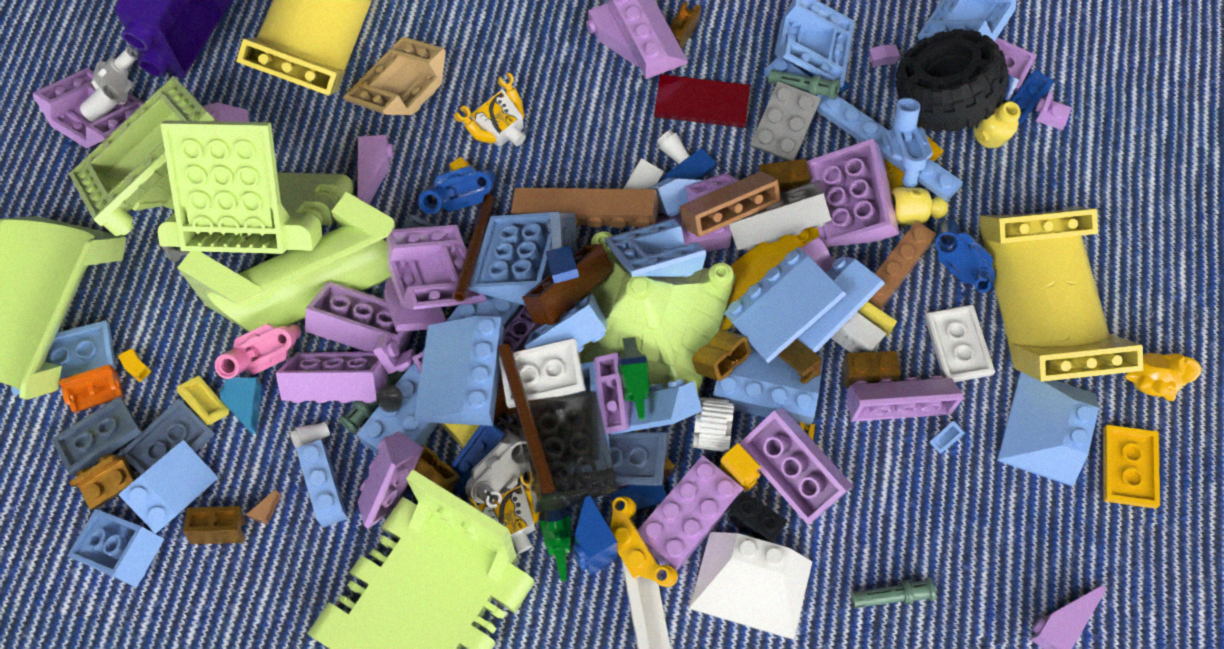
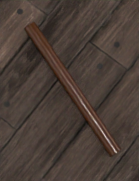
M490 194L485 195L457 281L453 294L454 299L457 301H464L467 296L495 203V197Z
M504 344L498 348L540 488L542 493H550L555 490L553 479L511 345Z

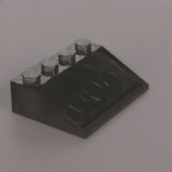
M596 391L528 400L555 486V490L550 493L544 494L541 491L518 413H516L535 513L562 509L584 502L585 497L589 495L593 499L618 490Z

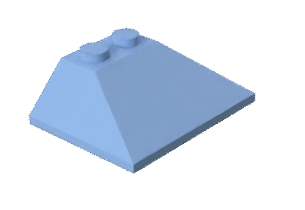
M792 0L781 21L774 54L814 75L821 76L822 79L832 81L839 79L840 88H842L845 81L855 21L817 0Z
M942 0L917 37L918 39H924L941 31L948 32L953 29H963V31L974 30L981 32L982 36L988 35L995 41L1014 13L1016 0Z
M675 219L604 238L606 245L631 276L687 277L693 275L695 271L702 270L706 258V250L698 242L684 244L681 225Z
M1020 372L997 461L1073 486L1088 456L1099 411L1096 393L1056 380L1041 382Z

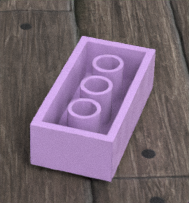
M784 408L774 410L740 442V445L761 466L760 471L807 525L815 521L853 487Z
M702 455L641 525L638 532L654 558L661 564L672 566L678 571L731 509L744 488Z

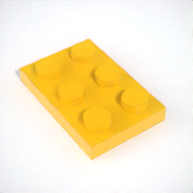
M1106 425L1103 428L1104 502L1155 509L1160 506L1158 431Z

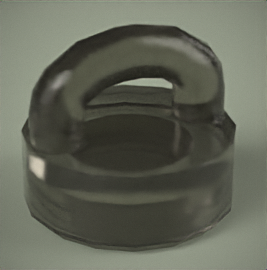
M388 385L382 387L376 393V401L383 411L388 413L395 412L403 404V395L396 386Z

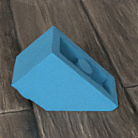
M233 377L225 379V386H222L220 390L221 401L251 434H257L262 385L257 378Z

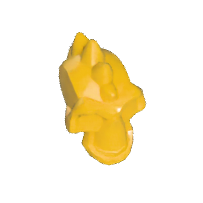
M1146 353L1143 354V371L1126 372L1125 378L1131 381L1136 389L1145 394L1163 397L1167 401H1174L1177 392L1182 386H1186V384L1200 376L1202 368L1195 359L1184 357L1181 354L1163 355Z

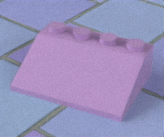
M873 138L807 161L811 178L810 183L818 180L831 217V221L818 228L820 239L826 247L877 242L900 234L883 153Z

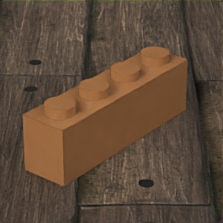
M760 171L681 205L680 211L683 228L697 237H701L781 202L778 180Z
M915 221L875 273L885 284L868 302L880 310L884 308L930 248L936 236L935 232Z

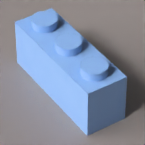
M320 439L297 447L296 451L316 520L324 528L348 519L325 444Z

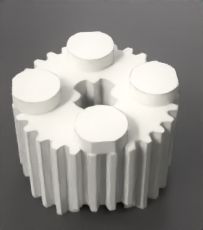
M699 397L702 412L696 414L693 448L715 451L729 450L734 403L724 399Z

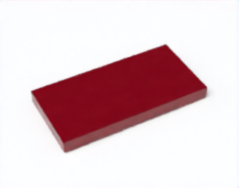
M660 74L654 117L745 128L750 85Z

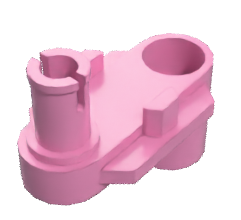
M267 323L234 340L233 349L216 359L215 370L222 378L230 379L243 371L254 375L287 359L289 349L295 345L296 339H299L301 336V329L294 324L275 327Z

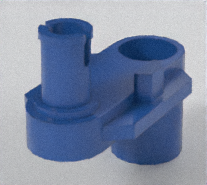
M469 165L437 175L434 184L419 196V207L425 213L434 214L441 208L452 212L481 203L484 200L485 194L493 188L496 174L492 169L477 170ZM431 195L436 197L437 203L431 198Z
M945 220L939 223L935 236L938 260L963 283H973L975 289L978 288L980 293L989 291L991 284L995 280V268L992 265L993 256L969 233L961 232L960 226L955 221ZM948 234L954 237L947 239L944 238L943 235Z

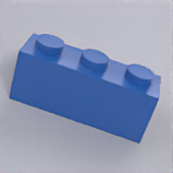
M589 495L585 497L575 532L576 544L573 547L576 556L574 558L581 571L587 570L588 574L592 575L617 560L618 542Z

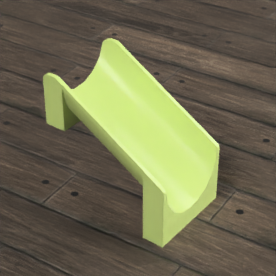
M345 192L331 211L338 229L322 235V239L313 250H289L238 274L200 251H190L177 268L207 307L248 332L267 323L275 327L290 326L305 319L306 307L328 281L360 292L387 281L391 275L388 269L387 244L383 238H386L392 232L395 222L390 216Z
M38 216L0 219V382L20 390L19 398L29 400L58 391L62 366L44 362L87 266L123 260L126 243L125 236H115L112 233Z

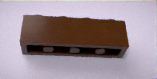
M602 244L584 245L573 254L579 277L554 283L552 274H549L522 297L534 324H555L560 320L562 314L576 306L577 301L589 295L593 287L606 280V276L613 271V267Z

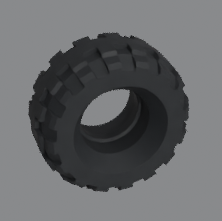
M953 29L948 32L934 33L933 36L925 37L918 41L915 47H911L904 54V59L900 60L895 84L899 100L911 98L920 103L918 126L922 128L929 127L931 131L942 132V130H949L954 132L960 131V129L965 127L971 128L978 125L981 120H986L992 116L994 110L999 108L1007 94L1006 87H1009V78L1003 51L999 50L998 44L988 35L982 36L981 32L974 30L963 31V29Z

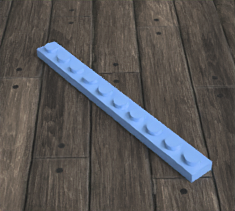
M779 56L764 69V75L769 77L772 69L810 77ZM817 95L821 97L816 110L818 113L860 142L873 138L881 148L883 158L901 171H905L901 161L893 158L890 154V146L886 137V133L889 130L839 96L832 100L829 96ZM929 158L926 161L925 168L919 171L917 180L918 183L946 202L963 184V181Z

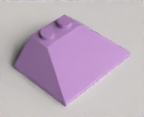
M88 68L33 92L35 101L51 127L85 148L106 140L144 104V102L128 93L127 101L124 105L117 104L106 116L94 122L88 120L80 110L81 104L95 91L91 83L94 72Z
M457 225L393 229L386 237L388 269L401 306L416 310L483 303L486 301L485 295L472 292L470 289H468L464 301H457L453 297L467 253Z

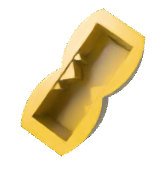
M737 443L721 458L719 469L743 487V490L748 492L758 483L757 479L761 475L759 473L761 466L740 443Z

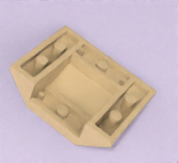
M402 37L343 98L345 101L382 114L413 115L442 84L446 51L442 47Z

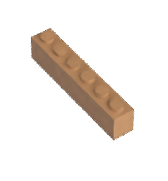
M515 188L511 214L575 213L576 227L584 225L593 228L601 226H613L615 228L636 226L642 228L657 223L660 200L656 189Z

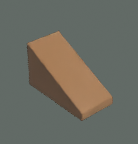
M274 490L249 511L246 516L249 519L268 525L281 494Z

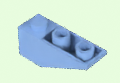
M666 178L648 187L657 191L660 200L658 213L668 215L669 217L679 214L681 212L680 206L688 203L685 187L703 180Z

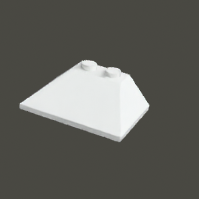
M710 532L689 609L794 640L812 561L791 548L739 533Z

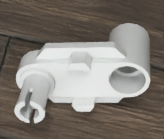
M126 47L117 58H109L106 62L99 61L96 64L91 81L95 91L80 106L81 113L88 120L94 122L106 116L117 104L124 105L126 103L129 90L133 85L127 78V68L139 57L134 49Z
M504 430L508 433L504 440L472 469V477L468 480L465 487L466 493L476 503H486L490 508L497 507L493 501L495 500L500 504L502 500L501 494L508 488L513 489L518 484L520 472L522 474L526 472V464L531 459L527 442L508 430Z

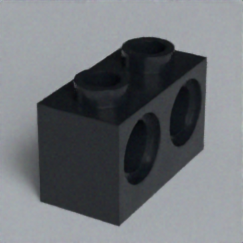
M742 491L726 517L728 522L750 537L770 543L776 541L787 523L786 519L744 491Z

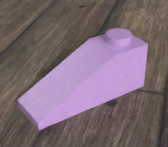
M609 2L588 10L586 24L591 34L594 33L599 42L638 67L627 42L609 10Z
M386 135L358 136V199L367 204L371 203L388 172L390 158H394L393 144H389Z
M619 353L594 358L602 434L629 430L631 401H625V389L618 373V359L623 355Z
M1102 585L1045 618L1040 617L1032 628L1035 634L1031 641L1043 649H1072L1107 588Z

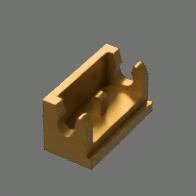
M687 1L683 2L681 10L670 25V29L681 49H683L698 25L701 14V6L695 4L694 8L689 10L687 8Z
M797 338L777 355L798 372V375L802 377L799 380L802 384L808 383L821 374L822 358Z
M240 506L187 508L183 533L191 545L244 543L245 536L241 525L246 524L245 517L241 512Z

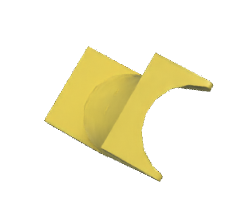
M273 0L258 36L243 39L236 62L330 96L336 93L372 0Z
M1071 206L1063 210L1042 213L980 216V232L985 249L993 256L992 265L995 268V280L993 283L1012 362L1016 370L1041 382L1143 371V346L1109 334L1082 238V235L1098 234L1097 209Z

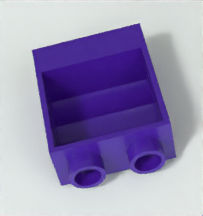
M119 0L115 12L125 27L121 36L129 45L139 51L141 56L137 63L144 71L155 77H162L166 72L184 79L233 0Z

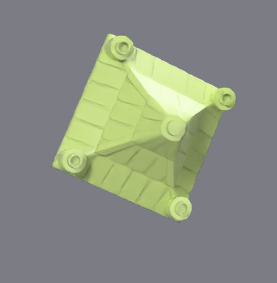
M174 76L69 173L93 220L100 226H104L115 236H124L133 228V217L127 213L131 209L137 211L161 206L174 209L161 123L165 120L216 121Z
M608 232L595 234L591 239V245H603L613 271L606 276L604 282L593 287L590 294L593 293L608 326L605 331L606 335L595 343L591 340L583 345L584 349L579 353L580 363L593 362L595 357L613 353L623 355L625 352L623 339L635 337L637 349L642 354H646L650 385L662 383L663 387H666L668 382L677 379H683L684 383L694 381L699 395L705 376L696 373L692 357L701 347L708 345L713 336L720 330L724 318L723 312L726 311L736 280V275L733 274L732 268L728 264L717 263L710 269L702 268V270L695 271L693 275L687 277L631 276L605 243L604 238L611 237L612 234Z

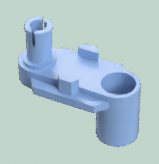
M902 98L896 103L892 129L887 131L886 137L890 146L891 156L900 160L905 168L902 184L907 187H915L918 183L919 171L925 168L926 161L932 156L933 152L925 131L917 127L920 103L915 99Z

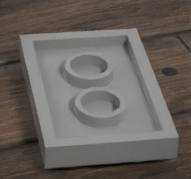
M778 81L752 139L751 147L786 161L795 160L819 106L821 97Z

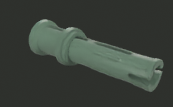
M772 69L768 77L769 84H777L779 81L797 89L809 91L810 94L815 96L818 94L829 96L832 100L837 98L840 89L839 79L832 81L822 79L819 75L811 78Z
M395 371L388 374L386 390L377 401L372 403L354 401V406L344 417L340 416L338 421L349 432L356 434L358 432L357 428L366 418H370L373 414L372 410L403 376L402 372Z
M926 577L923 581L909 582V580H904L900 585L851 592L854 609L903 601L909 605L913 604V601L936 600V590L931 577Z

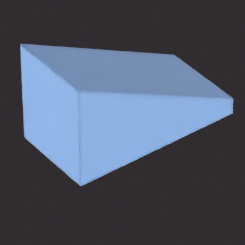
M952 421L930 443L941 454L966 434V432L956 421Z

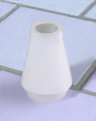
M669 130L658 139L659 149L678 164L690 157L677 133Z
M325 421L318 424L295 427L294 431L289 432L295 449L330 436Z

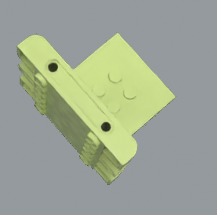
M165 120L161 123L175 212L158 228L160 246L180 247L181 251L284 254L286 250H313L323 237L321 225L332 226L335 219L331 211L345 192L354 196L353 182L344 174L277 173L271 122Z
M412 470L406 480L418 500V505L401 497L381 526L383 531L399 540L398 543L383 535L380 537L379 541L381 544L392 549L388 557L374 549L369 553L370 556L383 564L381 567L361 555L349 573L368 587L364 589L355 582L350 581L347 585L349 589L361 595L357 603H353L351 599L342 595L337 599L351 609L350 613L347 614L328 602L307 632L309 636L329 649H461L462 647L465 649H493L496 644L495 641L475 628L476 624L494 634L497 628L491 622L481 618L482 615L488 610L495 617L503 619L506 613L491 604V601L494 600L515 614L535 583L532 577L515 567L518 558L507 527Z

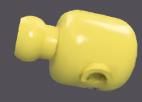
M1014 102L1002 103L999 108L994 110L992 116L986 120H981L978 125H975L973 130L977 142L986 148L1003 146L1018 129V119L1021 114L1019 106Z
M897 187L891 190L899 226H912L915 221L925 224L930 216L935 219H941L947 214L948 203L938 196L932 199L929 192L924 188Z

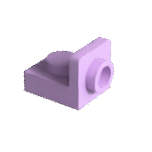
M1049 91L1045 99L1040 98L1035 111L1039 112L1036 121L1063 130L1072 107L1052 101L1053 93Z
M388 333L379 336L373 348V352L388 374L395 371H405L411 366L412 357L415 356L413 349L400 353L397 343L392 341Z

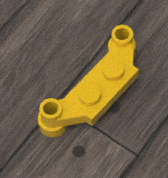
M626 496L614 499L612 502L613 511L610 530L618 542L617 552L634 579L641 576L656 581L663 587L673 586L678 580L676 569L669 565H659L631 520L637 509L635 501ZM624 502L625 507L623 510H620V505ZM663 571H666L667 577L665 580H662L661 574Z

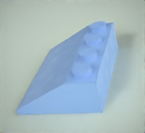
M559 212L491 216L470 282V291L525 305L522 297L551 274L546 256V251H549L550 244H552L551 234L548 231V220L550 219V213Z
M797 247L794 251L789 252L785 259L776 267L771 268L759 282L749 287L742 297L731 303L723 313L769 363L839 302L846 293L804 251Z
M473 316L428 325L414 416L415 422L493 426L500 374V354L498 348L503 345L505 332L501 317Z
M750 343L751 353L748 358L740 365L735 366L730 375L721 381L716 380L713 398L729 400V402L734 403L735 411L768 417L774 410L784 408L798 424L802 422L809 426L814 420L821 374L808 383L802 384L799 381L802 377L789 364L778 356L767 363ZM820 356V357L822 358L821 373H822V365H823V357H824V356Z

